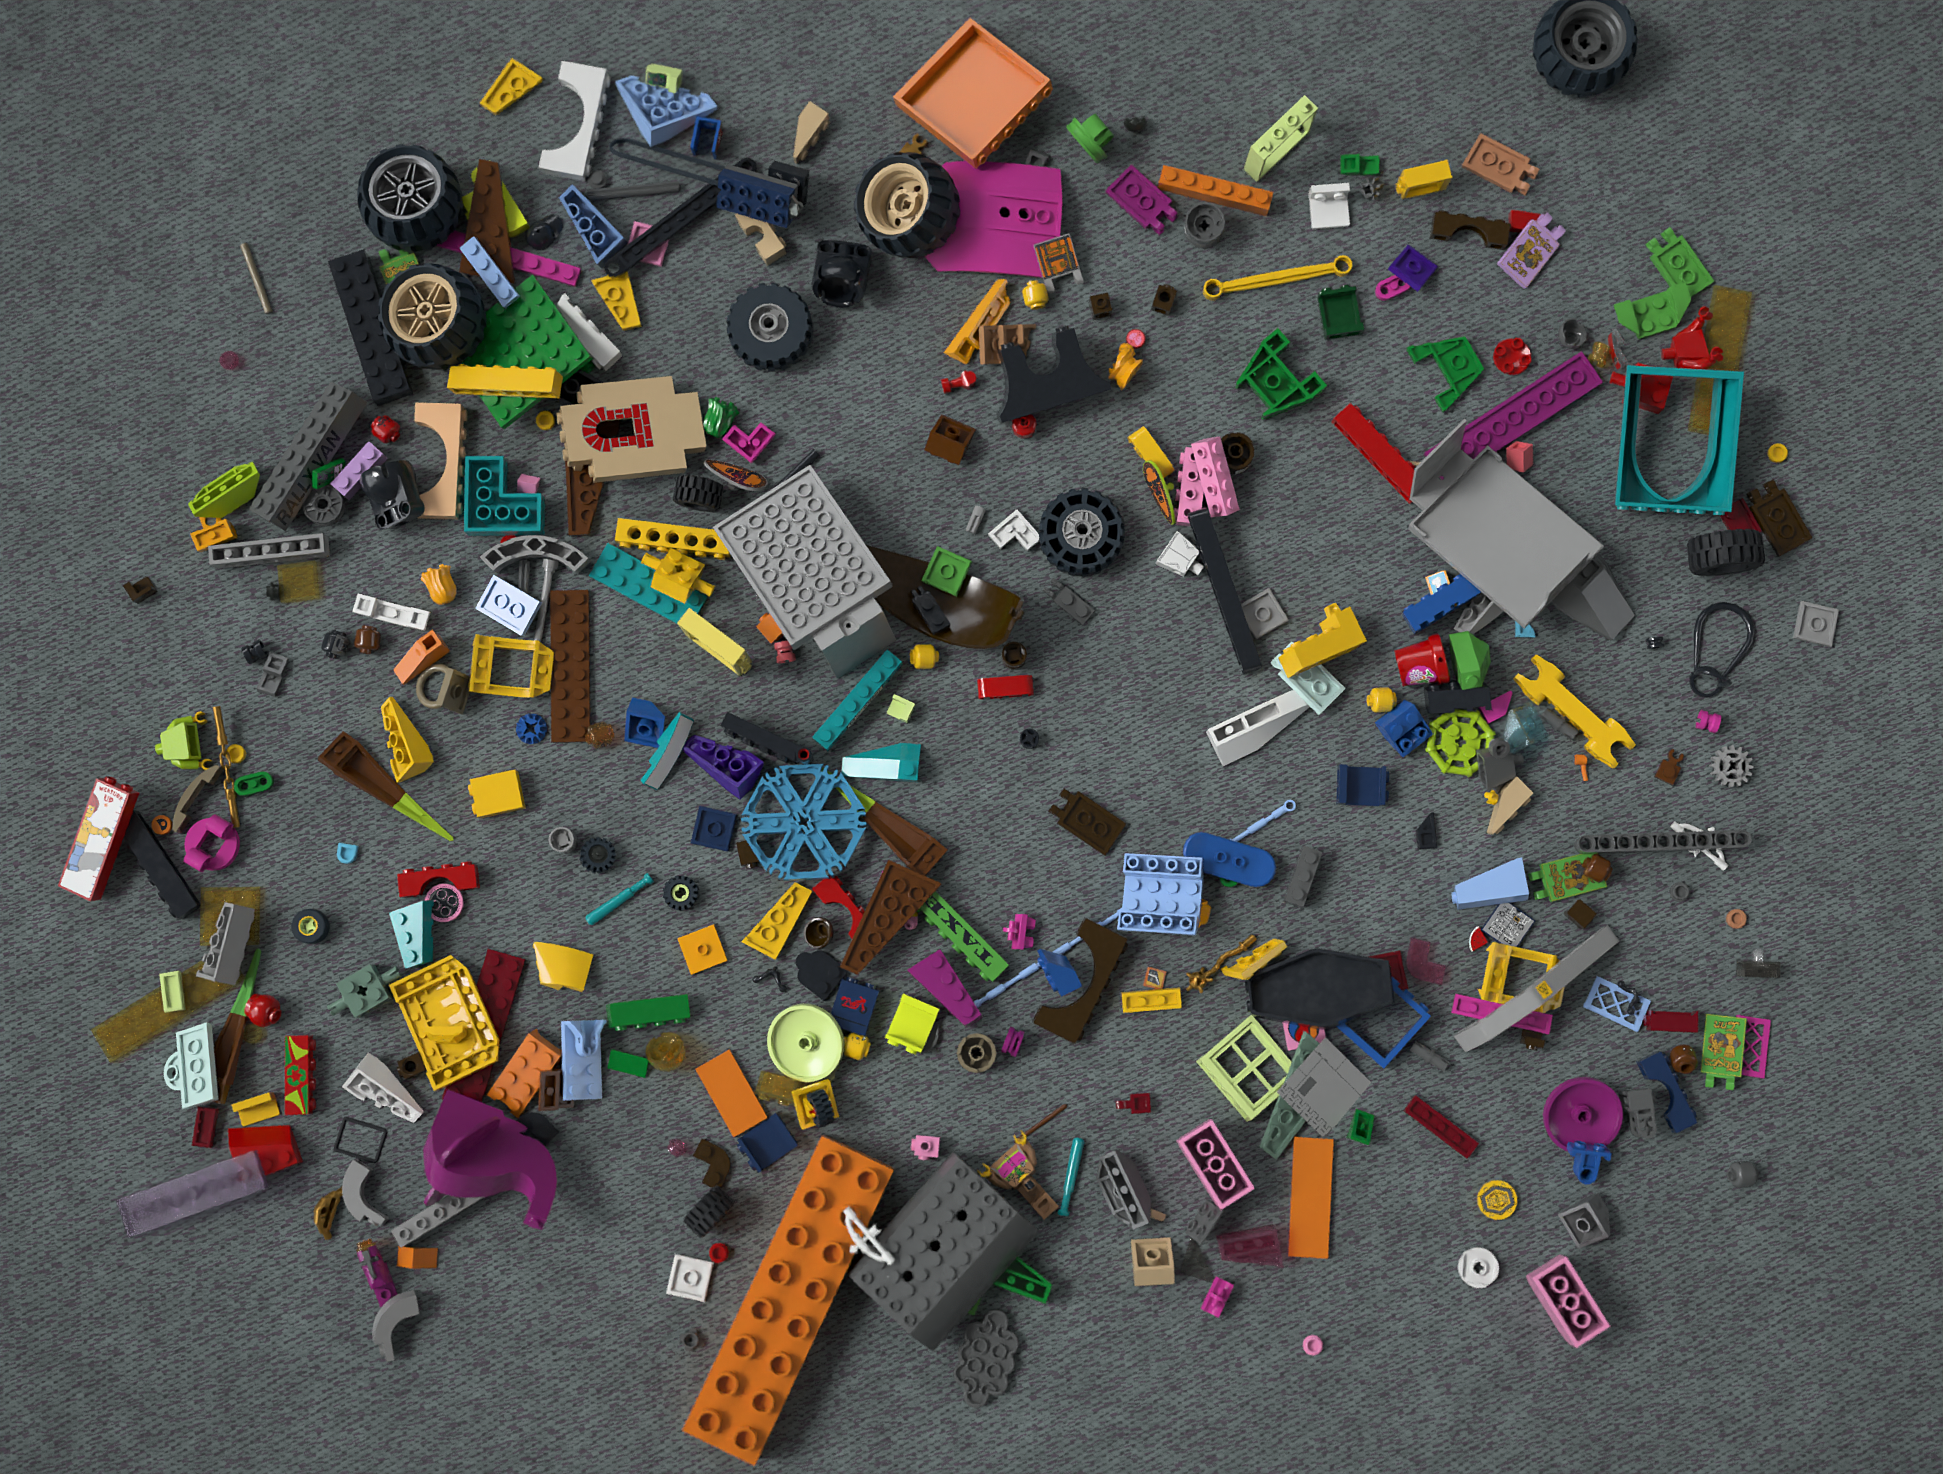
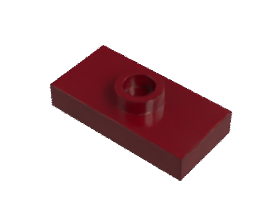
M197 1107L191 1146L213 1148L219 1109Z

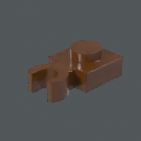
M1674 749L1668 752V761L1664 759L1661 761L1654 776L1671 786L1674 784L1681 769L1676 764L1684 757V754L1681 753L1675 759L1673 757Z

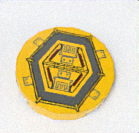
M1491 1180L1485 1183L1478 1192L1477 1204L1480 1211L1487 1217L1494 1220H1503L1515 1211L1517 1195L1508 1183L1501 1180Z

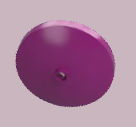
M1577 1077L1561 1083L1551 1092L1543 1109V1123L1547 1134L1558 1147L1567 1151L1568 1142L1575 1143V1141H1583L1590 1145L1601 1143L1607 1146L1618 1134L1623 1120V1109L1617 1094L1603 1081L1591 1077Z

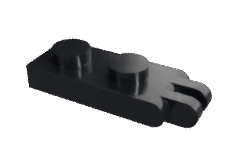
M922 586L917 587L919 595L915 589L910 591L913 597L911 599L913 605L933 635L950 627L949 620L928 590L924 591Z

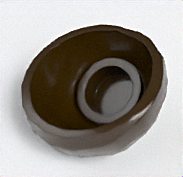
M815 917L804 928V939L812 948L822 949L829 945L833 939V925L826 918Z

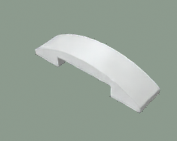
M362 594L357 595L352 611L370 618L423 631L426 629L430 616L428 611L397 605Z

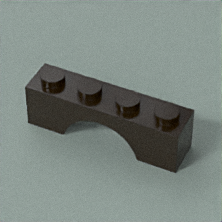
M1442 210L1435 212L1432 217L1429 239L1449 241L1456 232L1471 230L1482 238L1486 248L1504 250L1508 244L1510 223H1505L1501 219L1487 220V218L1482 216L1468 217L1467 214L1463 213L1454 215Z

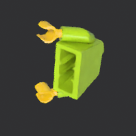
M200 711L194 717L190 715L174 719L167 727V730L161 733V743L155 745L156 753L158 755L163 754L164 760H171L172 765L181 769H209L205 767V763L207 761L213 762L211 759H204L202 762L198 761L202 758L197 723L200 725L206 724V719L198 720L199 716L205 715V713Z

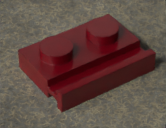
M1743 498L1732 503L1731 512L1719 515L1727 530L1754 529L1759 532L1762 531Z

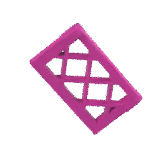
M1736 1015L1739 1018H1747L1746 1022L1750 1028L1745 1031V1034L1752 1029L1758 1036V1039L1751 1045L1745 1038L1744 1042L1748 1047L1744 1049L1743 1053L1750 1049L1757 1058L1749 1064L1743 1058V1063L1746 1066L1742 1068L1741 1075L1764 1078L1771 1020ZM1758 1024L1764 1025L1762 1036L1754 1028ZM1761 1040V1054L1758 1055L1752 1046ZM1757 1060L1760 1061L1759 1072L1753 1071L1750 1067Z

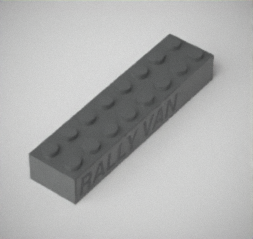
M330 382L319 401L314 405L308 418L305 419L303 426L294 436L292 443L284 452L280 462L273 469V473L263 485L257 498L252 502L249 510L286 531L313 489L312 471L331 461L367 402L352 391Z

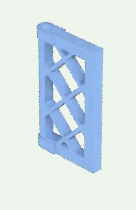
M1596 976L1583 1007L1638 1032L1651 1001L1638 996L1640 1000L1638 1002L1643 1003L1640 1010H1635V1023L1627 1022L1624 1017L1629 1016V1014L1623 1015L1619 1004L1627 1001L1630 1003L1634 995L1625 992L1618 985ZM1602 984L1608 987L1610 991L1600 994L1598 987ZM1614 991L1626 995L1628 999L1617 1002ZM1611 993L1615 1004L1605 1007L1601 996ZM1599 998L1602 1009L1591 1005L1593 999ZM1616 1006L1620 1017L1608 1013L1606 1009Z

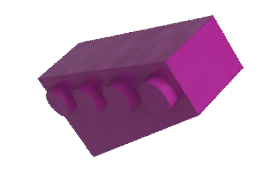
M940 949L907 970L966 1028L983 1018Z

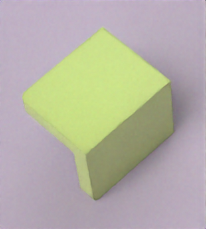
M894 694L887 714L907 723L915 708V703Z

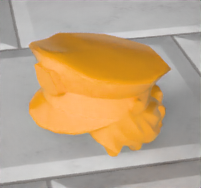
M1129 343L1120 345L1117 361L1113 364V369L1109 368L1108 370L1110 374L1109 380H1116L1120 390L1126 387L1143 364V359L1136 360L1134 358L1135 350Z

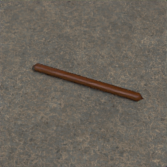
M1063 1104L1024 1132L1026 1137L1066 1109L1068 1104Z

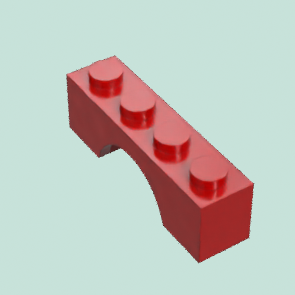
M468 861L461 862V866L453 867V864L441 865L440 869H434V866L422 867V871L417 872L414 869H405L403 873L397 874L399 897L423 896L426 886L437 878L449 879L456 886L457 890L460 891L479 889L478 865Z
M828 875L829 879H823L812 889L824 904L839 903L849 909L852 915V927L848 934L853 939L865 911L861 906H855L853 903L855 898L849 891H843L840 887L843 883L836 875L834 877Z

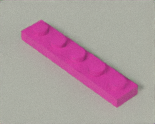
M1455 994L1451 1013L1482 1019L1503 1004ZM1532 1011L1512 1026L1549 1034L1553 1015Z

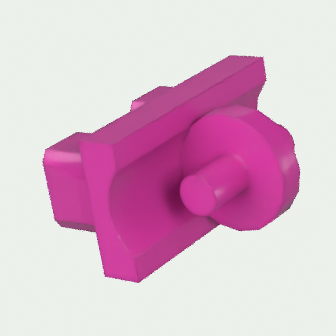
M1015 914V921L1009 922V928H1003V932L1008 933L1007 940L1012 941L1011 949L1024 950V948L1033 947V937H1026L1025 934L1026 929L1034 930L1035 919L1028 917L1026 914Z
M1215 1276L1200 1309L1219 1318L1234 1285Z

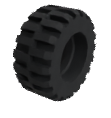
M1754 529L1706 533L1691 538L1687 543L1689 570L1692 574L1698 576H1721L1742 573L1763 566L1765 562L1763 537L1759 531Z

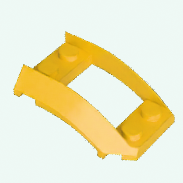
M475 634L470 681L468 683L469 692L534 698L550 690L554 652L539 640L509 639ZM494 648L533 652L529 688L490 684Z
M1493 942L1485 950L1489 951L1482 990L1478 989L1481 999L1505 1004L1514 998V996L1503 994L1510 956L1547 964L1546 972L1560 962L1556 955ZM1565 986L1534 1011L1546 1013L1551 1009L1554 1010L1561 1007Z

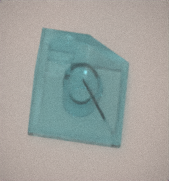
M1531 701L1509 711L1503 737L1508 741L1512 753L1548 736Z

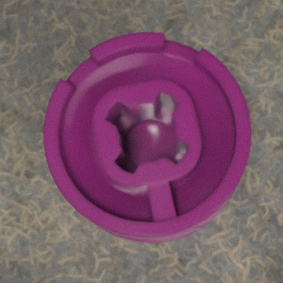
M1010 1026L1001 1052L1011 1053V1056L1016 1057L1025 1031H1017L1014 1027Z

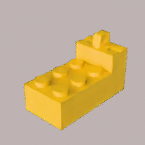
M1337 603L1325 607L1324 610L1327 618L1319 623L1323 632L1319 635L1314 634L1303 642L1301 640L1297 641L1283 650L1284 654L1279 656L1278 659L1288 678L1347 654L1367 641L1351 607H1347L1342 611Z

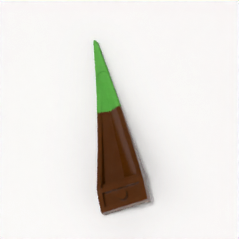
M258 948L255 951L231 1012L214 1044L218 1100L213 1102L219 1104L226 1103L230 1085L234 1083L247 1022L244 1008L253 993L261 950Z

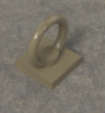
M444 664L431 665L420 674L417 680L416 694L418 700L427 708L438 709L443 707L463 715L470 693L468 688L470 676L451 669ZM443 672L445 677L437 701H430L424 694L425 681L432 673Z

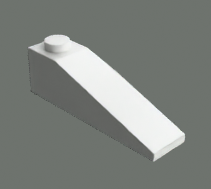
M370 1053L363 1058L342 1086L355 1097L363 1101L366 1097L375 1100V1106L379 1108L381 1106H388L393 1114L413 1123L423 1113L421 1107L387 1066Z

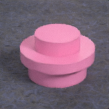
M1310 1335L1304 1339L1303 1348L1309 1355H1318L1323 1349V1342L1318 1336Z

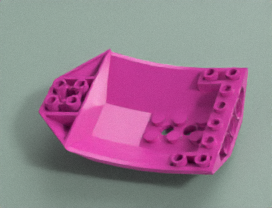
M966 161L944 163L942 167L953 179L959 193L960 218L957 219L955 232L946 240L947 243L925 256L936 271L986 272L1042 278L1033 245L1060 236L1062 215L1061 169L986 161L975 169ZM1007 208L1010 212L1009 217H1002L999 212L1000 209ZM1020 210H1025L1028 213L1027 219L1019 216Z

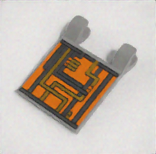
M1070 233L1033 245L1048 294L1055 292L1051 280L1053 278L1072 273L1077 285L1084 282Z

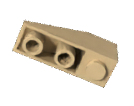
M811 101L799 115L793 156L796 164L799 160L803 161L808 154L807 149L810 145L814 146L819 139L818 134L821 130L825 131L830 123L828 113Z
M1518 777L1509 780L1499 791L1498 802L1494 805L1488 826V834H1498L1505 827L1503 824L1507 820H1512L1518 814L1516 810L1530 802V796L1533 792Z

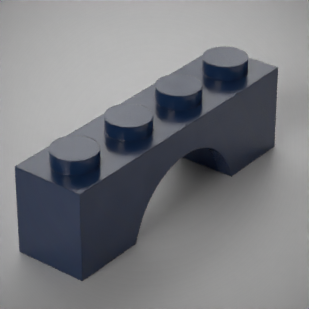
M1656 1051L1636 1061L1644 1079H1654L1661 1082L1669 1092L1670 1103L1663 1116L1671 1132L1678 1133L1698 1123L1695 1119L1697 1117L1693 1107H1689L1686 1101L1688 1099L1687 1094L1683 1089H1680L1677 1083L1679 1079L1674 1071L1671 1072L1668 1066L1670 1062L1666 1054Z

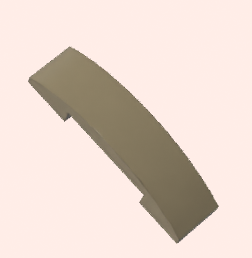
M215 765L205 770L187 787L175 810L173 831L182 833L192 818L186 814L187 810L206 782L212 785L215 784L224 770L221 766Z

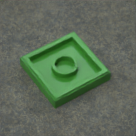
M937 546L921 581L957 597L972 565V561Z

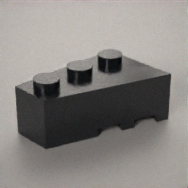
M1451 680L1448 684L1442 685L1440 683H1431L1428 687H1424L1425 706L1430 714L1452 713L1455 710L1467 708L1468 712L1473 711V707H1485L1486 710H1492L1490 687L1484 682L1481 687L1462 690L1458 680Z

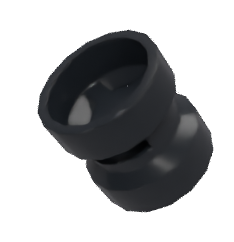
M260 639L254 641L253 645H246L241 648L246 661L250 665L255 663L258 658L264 659L268 657L267 651L264 652L262 649L264 644Z

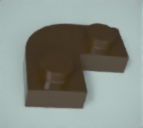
M701 1138L693 1157L710 1164L702 1183L711 1188L717 1185L721 1188L730 1170L729 1157L724 1149Z

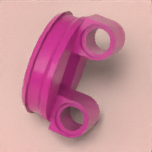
M217 814L196 822L189 829L185 838L186 855L184 862L202 873L204 870L216 871L229 866L237 857L240 848L238 833L235 828H232L234 825ZM210 832L225 840L215 857L200 849Z

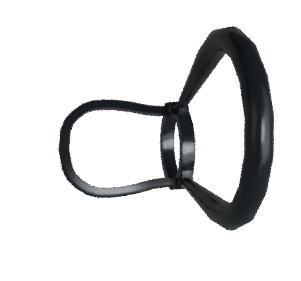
M1728 602L1711 604L1701 611L1695 621L1694 671L1690 674L1689 683L1692 691L1699 697H1712L1722 687L1730 686L1732 681L1726 676L1748 653L1754 643L1755 628L1753 620L1746 610L1738 605ZM1722 609L1738 614L1745 622L1747 629L1744 645L1723 675L1719 674L1713 667L1698 666L1703 622L1708 615ZM1698 674H1706L1717 678L1718 684L1714 692L1704 694L1696 689L1694 679Z

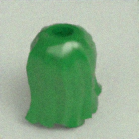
M718 397L708 399L709 408L705 415L703 426L708 435L722 438L731 429L733 420L739 414V411L732 402L728 406L726 401L719 403L720 398Z

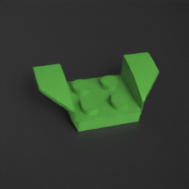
M1686 282L1670 286L1664 292L1633 302L1626 300L1613 306L1619 323L1634 332L1640 340L1676 328L1691 301Z

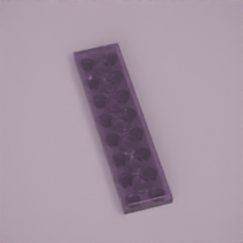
M257 1150L121 1198L116 1200L127 1236L130 1238L269 1188Z

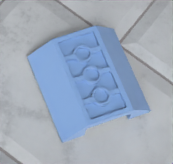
M1125 853L1122 910H1119L1117 929L1123 931L1196 935L1201 915L1203 858Z

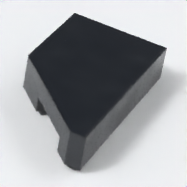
M1434 812L1430 813L1416 830L1418 850L1438 848Z

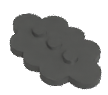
M1000 1309L988 1311L984 1316L983 1322L974 1321L968 1324L964 1330L965 1342L959 1346L957 1351L960 1362L956 1364L953 1376L958 1385L965 1387V1402L973 1408L984 1406L990 1395L1004 1393L1008 1387L1007 1375L1015 1367L1013 1354L1019 1347V1340L1013 1331L1008 1330V1317Z

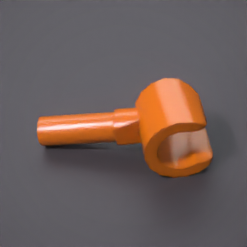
M1576 754L1574 764L1581 765L1583 780L1588 781L1586 771L1587 757Z

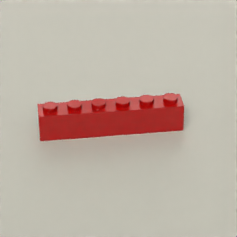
M1348 404L1333 418L1332 423L1398 493L1411 504L1410 493L1414 476V465L1410 461L1403 459L1399 449L1395 446L1392 447L1388 443V438L1375 429V425L1371 420H1366L1361 415L1362 411L1356 405Z

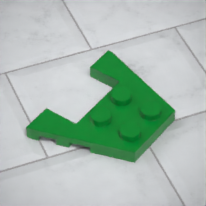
M1466 336L1442 340L1441 342L1425 343L1418 346L1413 345L1406 348L1414 364L1432 355L1451 387L1434 397L1442 413L1451 406L1484 370Z

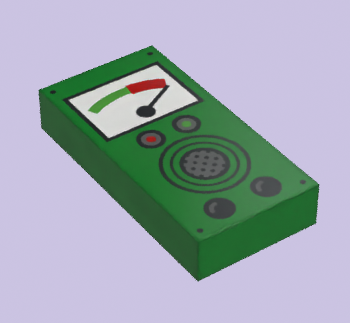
M339 458L313 470L312 487L320 489L330 484L345 468V460Z

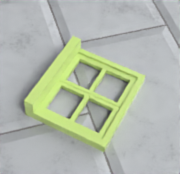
M1252 1015L1196 1061L1246 1122L1252 1120L1279 1096L1277 1091L1286 1079L1285 1076L1272 1088L1256 1067L1270 1055L1286 1073H1288L1292 1063ZM1249 1029L1266 1048L1252 1062L1234 1043ZM1230 1046L1247 1064L1234 1078H1231L1216 1060ZM1251 1071L1268 1089V1092L1254 1104L1237 1085Z

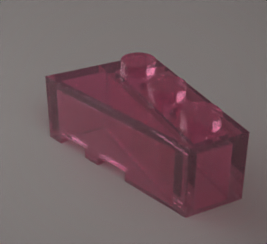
M1273 1224L1215 1235L1218 1253L1223 1261L1255 1263L1284 1268L1277 1230Z

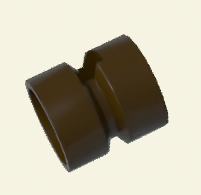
M1010 642L1004 646L1002 662L1007 668L1017 670L1025 664L1027 651L1021 643Z

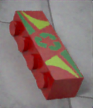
M313 1035L285 1036V1115L313 1114V1110L316 1109V1099L313 1098V1090L316 1089V1080L313 1078V1071L316 1069V1060L313 1059V1051L316 1050V1040L313 1039Z

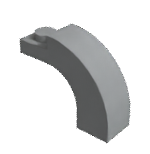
M355 1159L349 1165L343 1179L342 1193L345 1205L358 1221H364L368 1217V1221L375 1226L384 1225L389 1217L373 1208L367 1202L364 1195L365 1183L374 1169Z
M414 1290L400 1293L388 1300L375 1317L372 1337L375 1345L379 1344L380 1356H384L386 1362L394 1360L391 1343V1333L394 1326L406 1317L419 1314Z

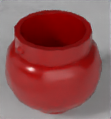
M256 993L247 1001L244 1014L249 1017L253 1024L259 1027H268L280 1019L281 1007L275 997L269 994L260 995Z

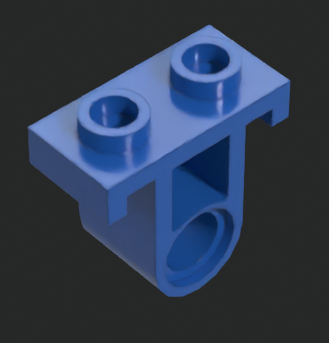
M1575 1141V1143L1568 1142L1567 1151L1571 1156L1575 1157L1573 1164L1574 1174L1582 1184H1592L1598 1176L1601 1156L1606 1161H1610L1612 1153L1606 1145L1601 1143L1590 1145L1583 1141ZM1585 1169H1589L1586 1174H1582Z

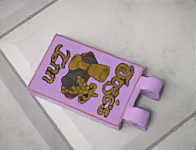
M1548 213L1545 215L1541 214L1537 221L1530 220L1497 263L1523 288L1528 287L1560 245L1556 240L1566 231L1559 225L1558 228L1555 226L1550 232L1545 227L1552 220Z

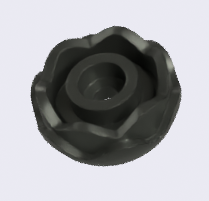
M1145 117L1126 118L1124 121V126L1128 131L1144 130L1147 124Z

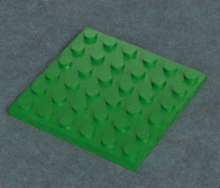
M532 274L515 288L520 297L512 304L504 308L498 302L485 312L486 327H484L482 343H479L475 349L476 352L463 360L462 364L470 367H475L476 365H484L486 367L498 365L504 368L518 366L522 369H527L528 367H536L538 369L551 367L555 368L563 376V383L593 359L537 278ZM479 395L500 427L504 430L544 399L536 397Z

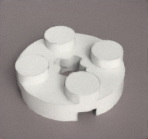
M1474 1247L1466 1250L1460 1257L1458 1272L1462 1280L1468 1285L1475 1288H1484L1497 1278L1499 1264L1490 1251ZM1477 1262H1480V1265L1483 1266V1270H1480L1479 1273H1476V1270L1473 1269Z

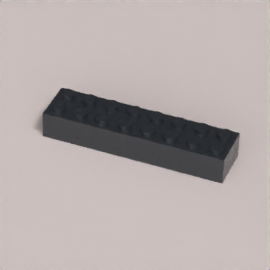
M363 249L328 261L373 402L380 406L413 395L403 359L388 345L379 325L378 314H380L378 305L382 295L369 255Z

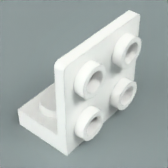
M1349 183L1311 186L1309 190V204L1312 229L1349 226L1347 195L1350 191Z

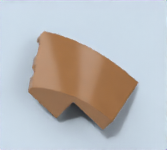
M1036 324L979 326L980 364H1001L997 350L1001 349L1002 344L1013 342L1014 344L1017 342V345L1021 347L1026 356L1027 349L1031 343L1028 340L1030 330H1035Z

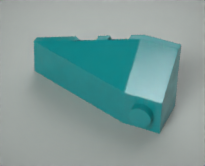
M899 743L843 757L841 773L844 777L918 783L921 744Z

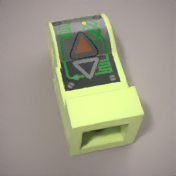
M657 64L647 66L646 83L648 85L669 89L668 92L672 93L678 91L682 81L681 69Z

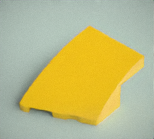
M533 943L541 985L560 990L563 986L579 992L584 990L593 954L555 944Z

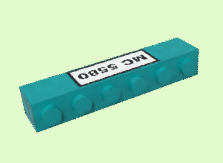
M887 649L812 736L813 740L828 752L903 665L902 661Z

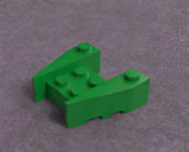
M1279 328L1262 341L1235 386L1238 389L1244 383H1247L1266 405L1268 410L1262 414V420L1310 403L1324 392L1327 387L1315 371L1300 383L1278 358L1290 345V341Z

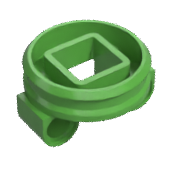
M1097 114L1090 116L1082 125L1074 117L1066 128L1096 163H1100L1103 158L1108 157L1101 147L1111 141L1114 134Z

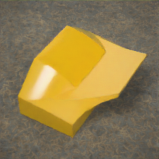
M424 1026L423 1032L430 1041H435L438 1044H457L467 1036V1027Z

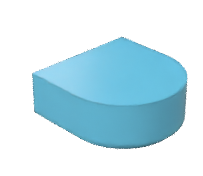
M339 843L337 849L338 860L345 864L354 862L357 858L359 846Z

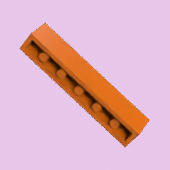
M1163 165L1158 189L1263 216H1267L1273 196L1271 191Z

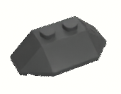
M1117 1149L1100 1156L1096 1180L1113 1216L1129 1225L1132 1229L1150 1223L1151 1197L1135 1163Z

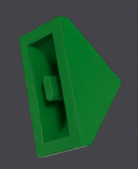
M1356 1109L1346 1138L1369 1145L1375 1115Z

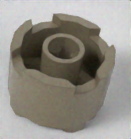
M970 1034L963 1038L958 1045V1061L967 1071L974 1073L984 1072L995 1061V1045L990 1038L983 1034ZM979 1047L982 1056H978L975 1059L972 1057L971 1050H976Z

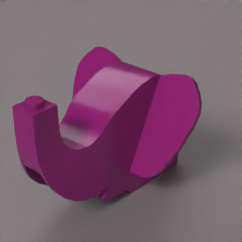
M447 1090L423 1147L425 1174L432 1186L423 1203L426 1206L433 1205L446 1195L463 1198L488 1197L503 1191L514 1190L522 1192L529 1200V1208L523 1223L531 1228L542 1230L556 1193V1167L552 1156L544 1145L529 1136L521 1135V1133L527 1130V1127L523 1124L505 1117L500 1109Z

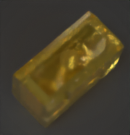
M761 1070L755 1094H759V1099L770 1101V1098L778 1100V1104L789 1106V1103H794L791 1091L798 1089L800 1081Z

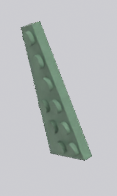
M1305 1031L1302 1034L1284 1083L1320 1044ZM1280 1095L1259 1146L1274 1159L1279 1157L1306 1121Z

